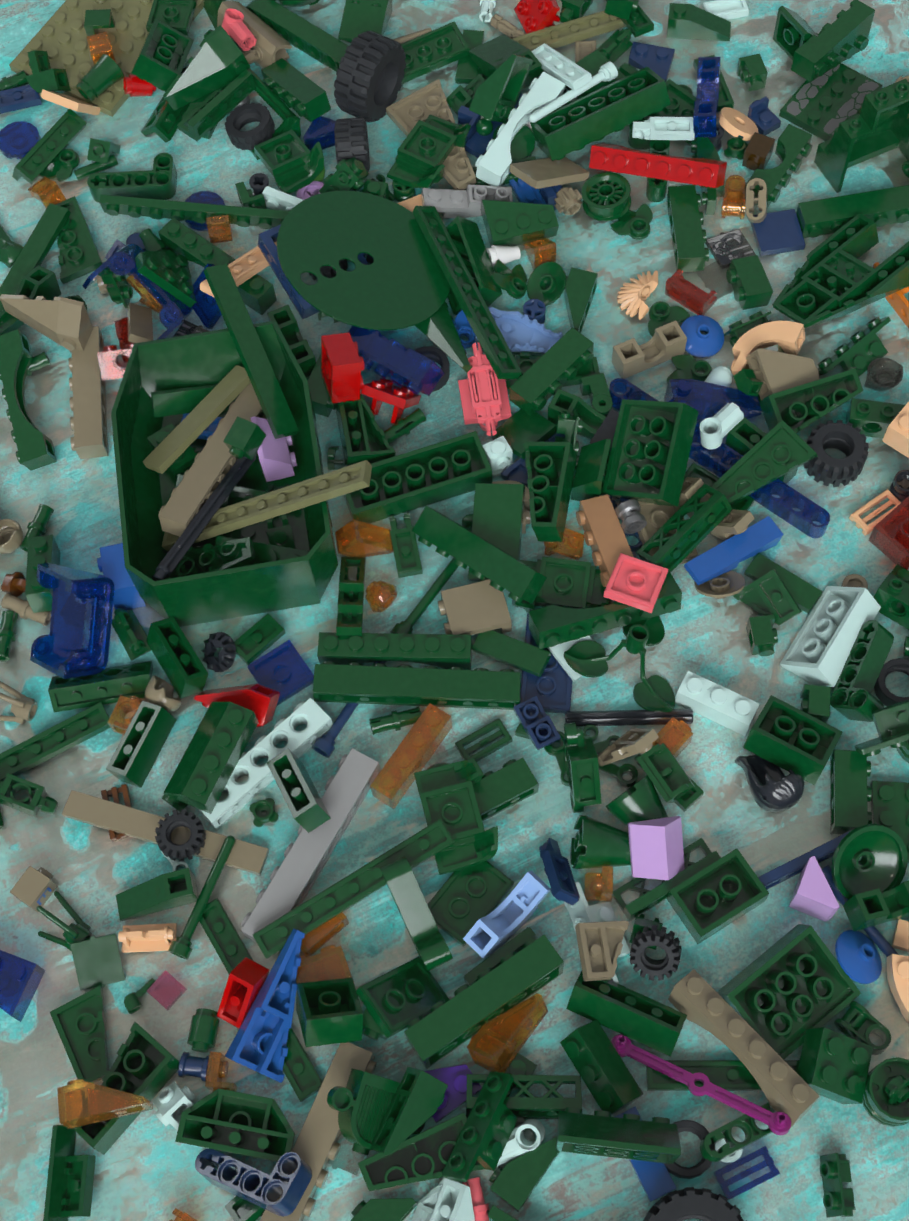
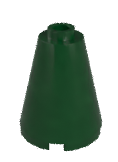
M648 776L639 780L606 805L609 812L627 827L628 823L668 817L654 784Z
M579 815L574 829L578 831L575 838L571 839L570 863L573 865V869L631 866L629 833L591 817Z

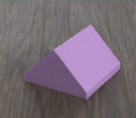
M680 816L628 823L632 877L670 880L685 870Z
M815 856L809 858L799 876L789 907L826 922L833 917L840 906Z

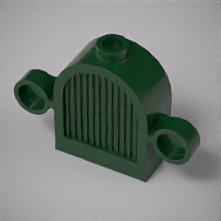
M575 722L564 724L565 738L563 739L565 766L571 791L573 813L584 812V806L602 804L598 756L591 735L585 736L584 730L581 727L576 728Z
M352 1068L346 1088L335 1086L329 1091L327 1103L331 1109L339 1111V1128L345 1139L353 1144L352 1151L369 1155V1151L372 1150L370 1147L400 1085L399 1082ZM425 1123L412 1134L420 1133L424 1129Z

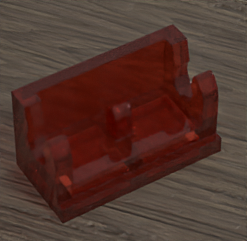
M678 269L667 279L665 295L695 314L704 315L717 301L715 296L717 292L712 290L709 294L684 279V276H682L683 271Z

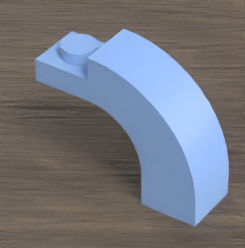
M532 870L528 871L509 896L494 911L480 918L463 940L482 958L492 954L507 942L539 908L540 902L550 891V887Z

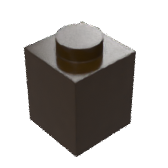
M755 132L745 150L742 166L751 170L765 169L772 156L775 139Z

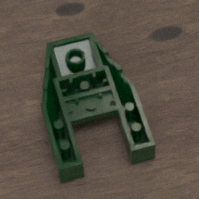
M859 213L808 253L806 262L801 268L798 267L792 282L789 285L786 284L772 304L773 308L793 321L804 324V328L843 317L909 286V241L875 269L859 260V258L879 243L876 222Z

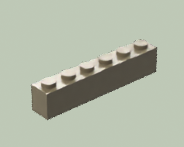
M92 326L93 330L84 351L69 350L72 353V358L68 359L69 368L72 372V377H69V386L71 391H73V397L69 398L70 408L73 411V417H70V425L72 431H74V437H71L70 442L72 450L77 452L80 459L108 456L104 338L99 326Z

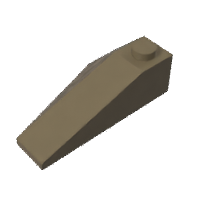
M1 294L0 300L7 313L68 350L84 351L93 330L84 302L64 297H54V300H46L44 296H37L35 300H32L24 295Z

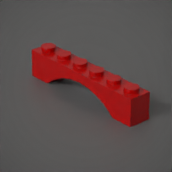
M598 143L591 146L589 168L711 188L724 185L727 162L654 154L607 143Z

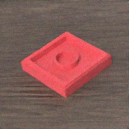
M620 553L603 597L652 613L668 574V569Z

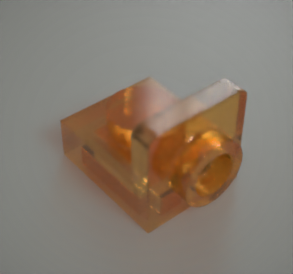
M47 177L42 178L28 189L33 197L43 203L45 208L48 207L49 203L58 204L66 200L56 182Z
M602 866L601 873L585 874L584 895L587 901H612L613 866Z
M210 1051L205 1087L213 1090L212 1092L218 1088L237 1092L238 1086L235 1083L222 1082V1078L227 1077L229 1063L225 1061V1056L221 1052Z

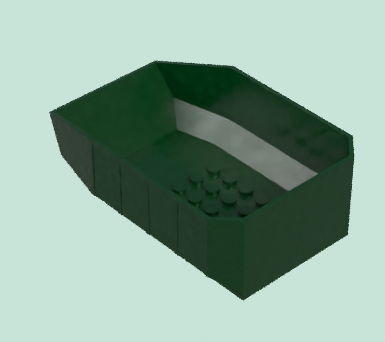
M276 320L253 325L299 429L296 435H291L293 445L289 446V451L295 453L297 466L293 467L295 476L266 482L257 454L256 460L238 483V485L271 492L324 474L316 415L308 381ZM228 328L134 343L111 411L125 568L140 597L165 619L174 616L180 627L319 604L338 566L328 500L287 513L289 525L291 524L295 547L296 549L309 551L306 556L153 581L152 579L157 566L168 553L161 547L165 531H162L158 515L161 507L167 504L173 489L176 488L178 474L174 475L169 468L163 474L146 468L143 460L154 450L149 444L147 437L170 423L176 428L180 424L183 414L154 417L151 392L216 385L236 365L244 367ZM230 404L218 417H225L229 411ZM196 439L190 446L194 445L201 452L207 440ZM191 466L181 471V473H185V471L189 470ZM280 516L273 518L274 528L283 526ZM266 520L218 535L236 539L250 537L254 542L269 544ZM217 536L194 543L191 547L200 549L205 544L215 546Z

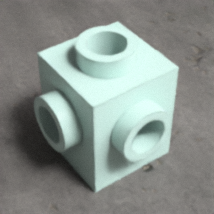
M173 1081L169 1086L164 1087L153 1100V1103L159 1110L155 1115L166 1127L171 1124L178 1131L182 1111L195 1104L193 1101L197 1097L186 1085L181 1088Z

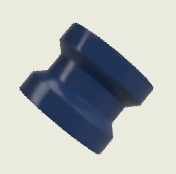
M530 299L523 305V315L527 314L530 320L536 319L540 324L545 323V304L539 299Z

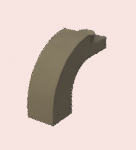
M686 477L684 479L679 500L680 507L704 484L701 478ZM707 493L700 500V503L708 501L712 495ZM733 509L710 534L727 540L735 534L738 535L746 531L748 525L755 518L750 511ZM694 512L687 513V515L691 518Z

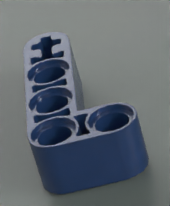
M210 1148L200 1152L195 1160L196 1170L211 1184L282 1217L293 1213L312 1178L311 1167L295 1152H287L282 1155L270 1175Z

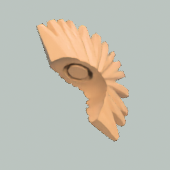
M657 270L654 271L653 275H651L650 271H647V275L642 272V276L637 274L638 280L630 278L631 283H624L623 287H620L621 291H618L617 302L622 304L620 306L621 310L627 309L626 315L630 314V317H634L639 313L638 319L641 320L648 313L649 308L644 301L647 300L658 285Z

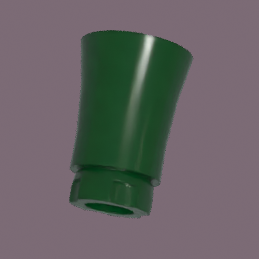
M102 54L97 63L81 79V82L76 85V89L87 102H92L113 84L123 79L124 74L112 58Z

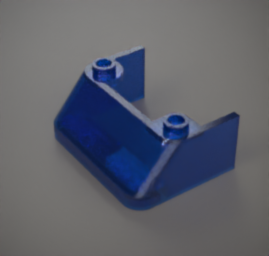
M128 244L97 268L82 286L87 289L108 268L119 276L131 273L163 306L159 312V319L167 330L157 340L165 339L192 313L193 306L188 307L137 272L135 257L144 251L136 244Z

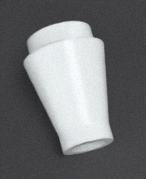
M491 245V248L486 249L492 266L495 265L498 259L503 264L520 259L521 256L518 246Z

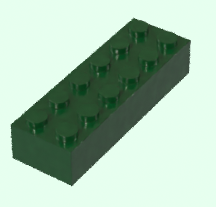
M647 66L549 113L534 123L530 122L537 146L554 161L564 158L568 153L583 149L593 141H600L612 132L621 131L625 126L633 122L642 121L644 117L662 111L671 103L665 80Z
M477 431L372 463L370 486L345 494L344 497L354 526L357 528L389 518L391 515L402 514L474 491L476 483L492 484V469Z
M545 934L539 938L537 936L531 937L523 944L524 949L516 954L513 951L508 953L500 960L501 965L493 970L491 967L485 969L477 976L478 981L470 986L468 984L462 985L454 992L455 997L447 1002L445 1000L439 1001L430 1009L432 1013L423 1019L421 1016H418L407 1024L408 1029L404 1031L405 1036L426 1069L563 974L564 961Z

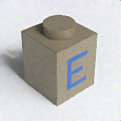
M29 866L10 893L36 912H39L37 911V906L43 907L58 886L51 880L53 875L42 867L36 870Z

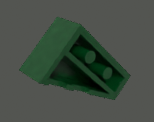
M482 200L480 210L490 247L491 245L516 246L557 235L559 225L553 205Z
M360 394V400L337 403L336 414L345 467L365 460L372 464L395 456L394 448L390 447L387 442L385 433L374 420L375 416L362 394Z

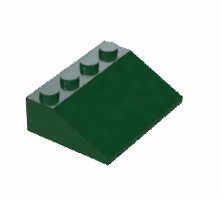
M622 399L601 494L651 504L678 507L699 411L681 402Z
M804 924L796 925L717 991L783 1060L803 1044L806 1029L822 1028L861 994L813 927Z
M565 1107V1112L559 1111L555 1151L673 1164L681 1155V1145L677 1124H670L669 1118L652 1117V1121L640 1120L641 1116L636 1114H623V1118L611 1117V1112L600 1110L594 1111V1115L582 1114V1109Z

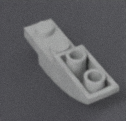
M468 185L467 190L423 188L421 193L423 206L435 207L437 212L443 213V218L453 219L457 216L462 218L482 216L480 210L482 200L513 202L511 187Z

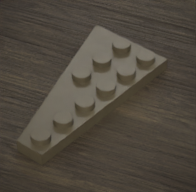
M439 79L386 108V114L406 136H408L419 120L425 122L429 115L455 123ZM455 146L442 164L445 165L443 177L455 190H465L468 185L476 183V176L469 157H467L465 147Z

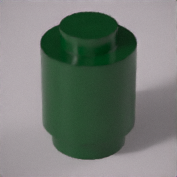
M204 1008L196 1009V1014L192 1016L187 1044L192 1046L193 1051L206 1053L209 1048L215 1047L220 1022L217 1018V1011Z

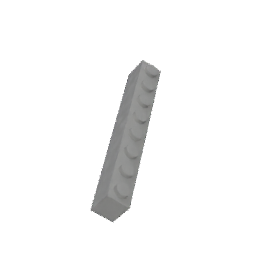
M353 748L348 755L345 754L341 758L338 765L340 769L335 777L331 776L325 786L326 792L321 798L331 819L310 833L302 826L299 827V836L295 843L289 844L285 850V859L281 866H276L271 873V882L267 889H262L256 899L257 905L253 912L247 913L242 921L241 927L243 928L241 932L246 938L257 943L252 934L302 904L380 774L381 768L378 761Z

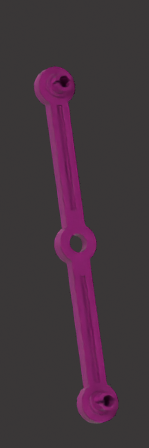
M621 1034L612 1038L611 1043L620 1057L628 1056L687 1085L689 1091L695 1096H710L769 1125L770 1130L776 1135H785L790 1131L791 1119L787 1114L783 1112L772 1113L711 1083L709 1078L703 1073L692 1074L631 1044L627 1036ZM701 1081L703 1086L697 1087L695 1082Z

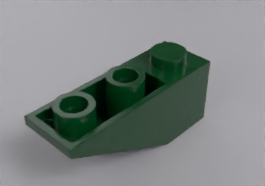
M189 868L165 873L117 894L120 921H125L195 903L199 895L195 875Z

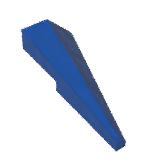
M293 929L225 1054V1057L280 1083L284 1080L283 1067L288 1053V1032L292 1026L297 991V970L301 964L300 950L302 939L305 936V933Z

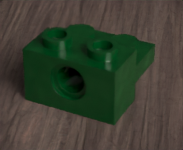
M897 564L882 582L873 598L881 606L879 613L909 630V571Z

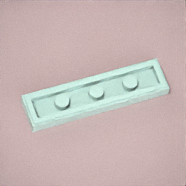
M545 43L531 51L542 64L541 69L565 83L566 86L574 91L592 81L591 73Z

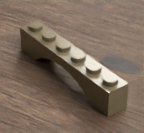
M694 969L674 985L668 1000L675 1008L686 1014L687 1020L701 1026L723 1042L755 1078L770 1106L776 1112L787 1114L791 1119V1127L796 1124L812 1108L820 1096Z

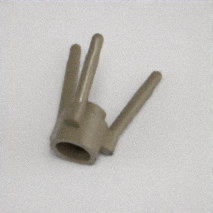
M0 681L1 688L17 697L14 699L0 693V699L12 704L11 712L14 713V716L0 715V721L17 722L22 725L25 720L31 721L37 711V702Z

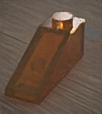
M536 993L481 1027L478 1033L471 1038L467 1046L475 1064L489 1071L503 1073L548 1013L542 995Z
M82 1079L71 1080L67 1082V1086L57 1088L59 1123L69 1129L153 1109V1103L145 1097L86 1082Z

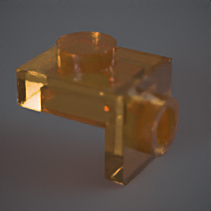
M228 215L206 218L210 243L233 241Z
M565 528L563 542H544L545 555L550 557L557 552L575 560L580 559L583 554L584 535Z

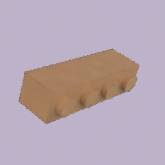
M608 494L580 501L579 511L576 512L577 522L579 526H583L585 531V542L587 546L592 548L594 565L599 566L601 571L600 579L603 587L607 586L620 553L634 557Z

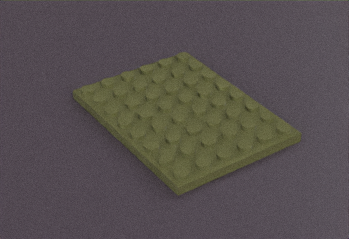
M66 0L9 66L15 73L24 70L27 76L31 75L32 70L29 66L27 52L33 50L47 51L51 69H66L71 91L62 94L87 102L77 91L76 85L81 82V79L97 63L102 54L108 55L117 63L124 77L132 74V69L148 34L146 24L154 0ZM196 0L197 5L192 21L204 8L205 0ZM111 9L115 27L100 28L98 40L89 41L84 28L86 10ZM121 79L98 98L87 103L100 107V112L113 117L129 98L130 94L124 93L123 79Z

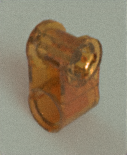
M731 175L726 179L721 218L731 216L744 219L746 183L743 177L739 175Z

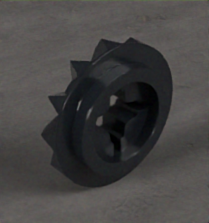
M224 632L209 634V639L204 640L205 648L201 650L204 653L202 661L207 663V669L215 672L227 671L235 661V643ZM217 648H223L218 653V656H214Z

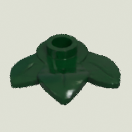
M72 149L61 151L59 156L40 176L46 179H54L56 177L59 182L68 179L72 175L73 169L80 163L79 155Z
M643 204L636 212L628 210L625 215L618 218V221L611 224V228L619 235H629L636 240L644 239L650 234L649 224L653 219V213L647 204Z
M498 259L494 265L495 273L491 274L494 283L499 288L506 290L509 296L521 299L527 290V276L521 264H518L510 270Z
M656 302L649 309L650 321L647 326L648 331L653 337L656 328L675 320L681 326L682 322L690 317V314L680 306L670 307L666 302Z
M690 355L672 357V362L677 370L668 376L666 382L675 388L684 387L686 395L696 394L701 391L702 384L712 371L710 364L705 360L696 361Z

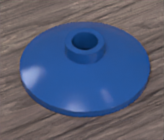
M695 315L689 317L680 326L687 337L685 351L692 356L699 358L714 356L721 350L724 344L722 327L708 316Z
M847 930L841 933L836 940L835 952L843 971L852 980L861 984H870L876 981L882 971V961L875 944L865 934L857 930Z

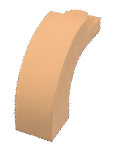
M771 321L747 331L732 348L734 361L731 365V372L733 376L742 369H750L746 357L759 348L764 349L778 344L785 353L798 355L806 338L804 324L792 321Z

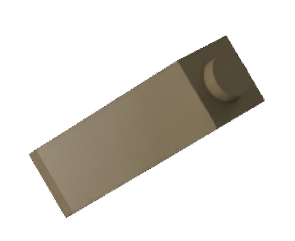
M763 348L756 349L746 357L749 368L754 370L756 379L763 382L759 391L761 401L768 395L820 379L819 371L812 358Z

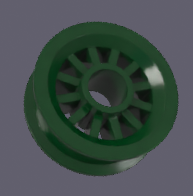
M612 172L599 173L590 177L584 183L581 191L585 213L590 218L598 221H612L625 215L631 206V187L628 180L622 175Z

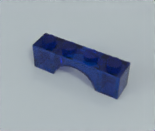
M698 57L697 96L693 116L694 137H716L720 57Z

